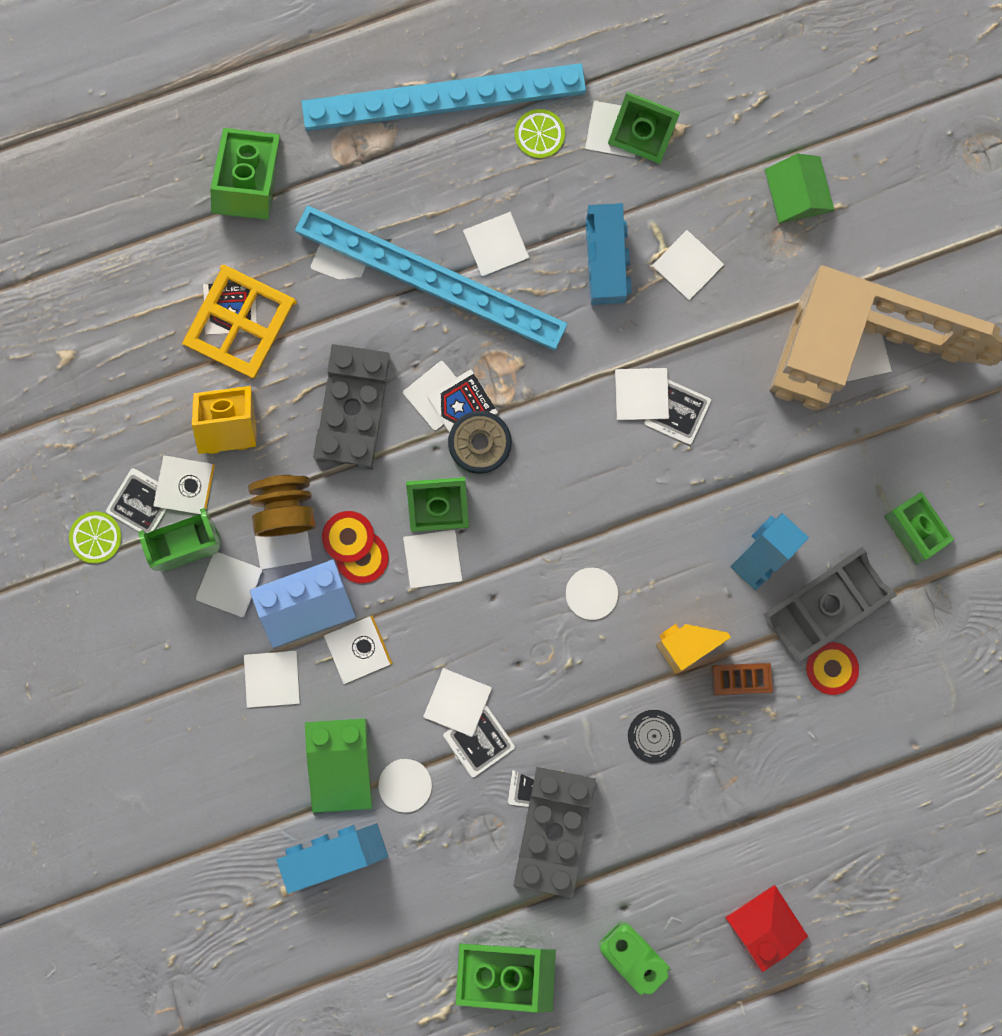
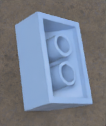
M334 559L250 590L258 616L272 648L356 618Z

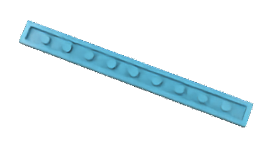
M582 63L301 100L305 130L312 131L583 95L586 93Z
M308 205L295 229L296 234L553 351H556L568 323Z

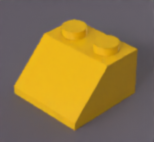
M251 386L193 393L192 429L198 454H216L220 451L245 450L250 447H256L257 429Z
M674 624L659 635L661 641L656 646L674 673L677 674L730 639L731 636L728 632L688 624L679 628L677 624Z

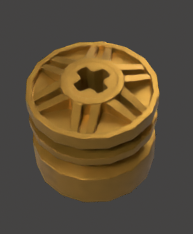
M276 475L248 485L251 495H259L250 499L251 506L264 507L263 511L252 515L255 536H284L307 532L316 528L313 507L300 506L299 504L312 498L310 491L303 490L310 486L309 477Z

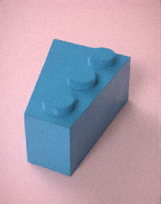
M623 203L588 205L585 226L591 305L625 303L627 294L632 292L631 277H626V266L630 265L629 249H625V238H628L627 221H624Z
M783 513L776 519L771 515L751 535L755 541L730 567L756 591L771 577L773 572L780 569L796 553L809 537Z
M376 823L356 830L355 825L338 830L339 837L330 840L327 834L311 840L312 847L303 849L302 844L285 849L286 856L278 858L276 861L287 894L388 858L389 856L378 824Z

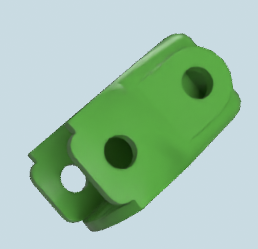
M205 508L200 509L201 514L151 532L138 531L146 560L152 570H172L219 551L221 539L214 521L210 518Z
M626 921L617 923L598 943L599 950L603 956L640 995L643 993L648 995L654 993L667 980L668 973L672 970ZM647 970H651V973L649 975L644 976V973Z

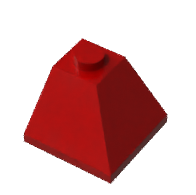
M776 885L771 886L725 917L755 966L761 972L787 957L808 937Z

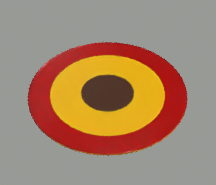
M339 512L332 516L323 528V546L326 552L337 561L347 563L358 561L366 556L372 548L374 542L373 527L369 520L358 512Z
M374 534L372 548L366 556L358 561L349 563L336 560L337 566L342 575L348 580L355 583H369L378 579L384 573L388 565V550L385 543Z
M828 642L809 655L806 671L809 681L818 691L828 695H839L851 689L857 681L859 663L853 651L847 646L837 642Z

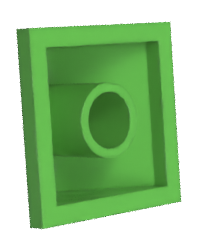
M626 92L608 144L661 164L680 112Z
M797 153L765 169L778 224L834 212L820 156Z
M465 477L406 481L411 532L469 528Z
M923 492L918 493L884 516L916 565L930 558L954 541V538Z

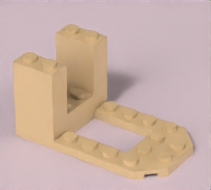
M820 265L801 295L769 391L775 392V396L782 400L792 401V399L801 401L804 407L811 410L825 409L830 402L832 393H835V391L840 392L846 384L863 332L885 335L886 339L893 343L902 344L905 342L914 345L913 348L922 353L934 352L940 354L941 358L948 362L957 363L961 361L980 363L987 366L997 365L1002 361V336L999 335L1001 329L994 323ZM872 304L876 305V309L884 313L891 314L897 312L905 315V319L910 322L922 323L923 321L932 324L935 330L946 334L942 335L870 310Z

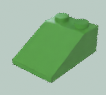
M223 128L210 188L211 213L269 220L280 134Z
M367 719L305 722L306 755L312 813L372 809Z
M459 943L455 1005L534 1013L553 1012L556 949Z

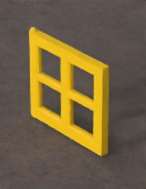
M221 265L220 272L188 330L182 345L255 380L293 305L297 304L295 298L227 265ZM229 280L251 290L239 314L217 304ZM258 294L280 304L268 328L246 318ZM210 315L232 325L220 349L198 339ZM240 329L262 339L250 363L227 353Z

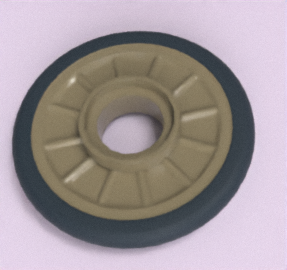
M474 411L463 415L454 423L448 437L449 452L456 464L468 472L477 474L488 473L499 468L507 460L512 446L511 433L505 422L497 415L487 411ZM479 434L486 436L488 439L487 447L482 450L475 449L471 443L473 437Z

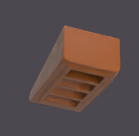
M771 663L711 666L713 696L773 693ZM751 670L752 687L747 688L746 671ZM757 670H763L764 687H758ZM734 671L740 672L741 688H735ZM723 672H728L729 688H724Z

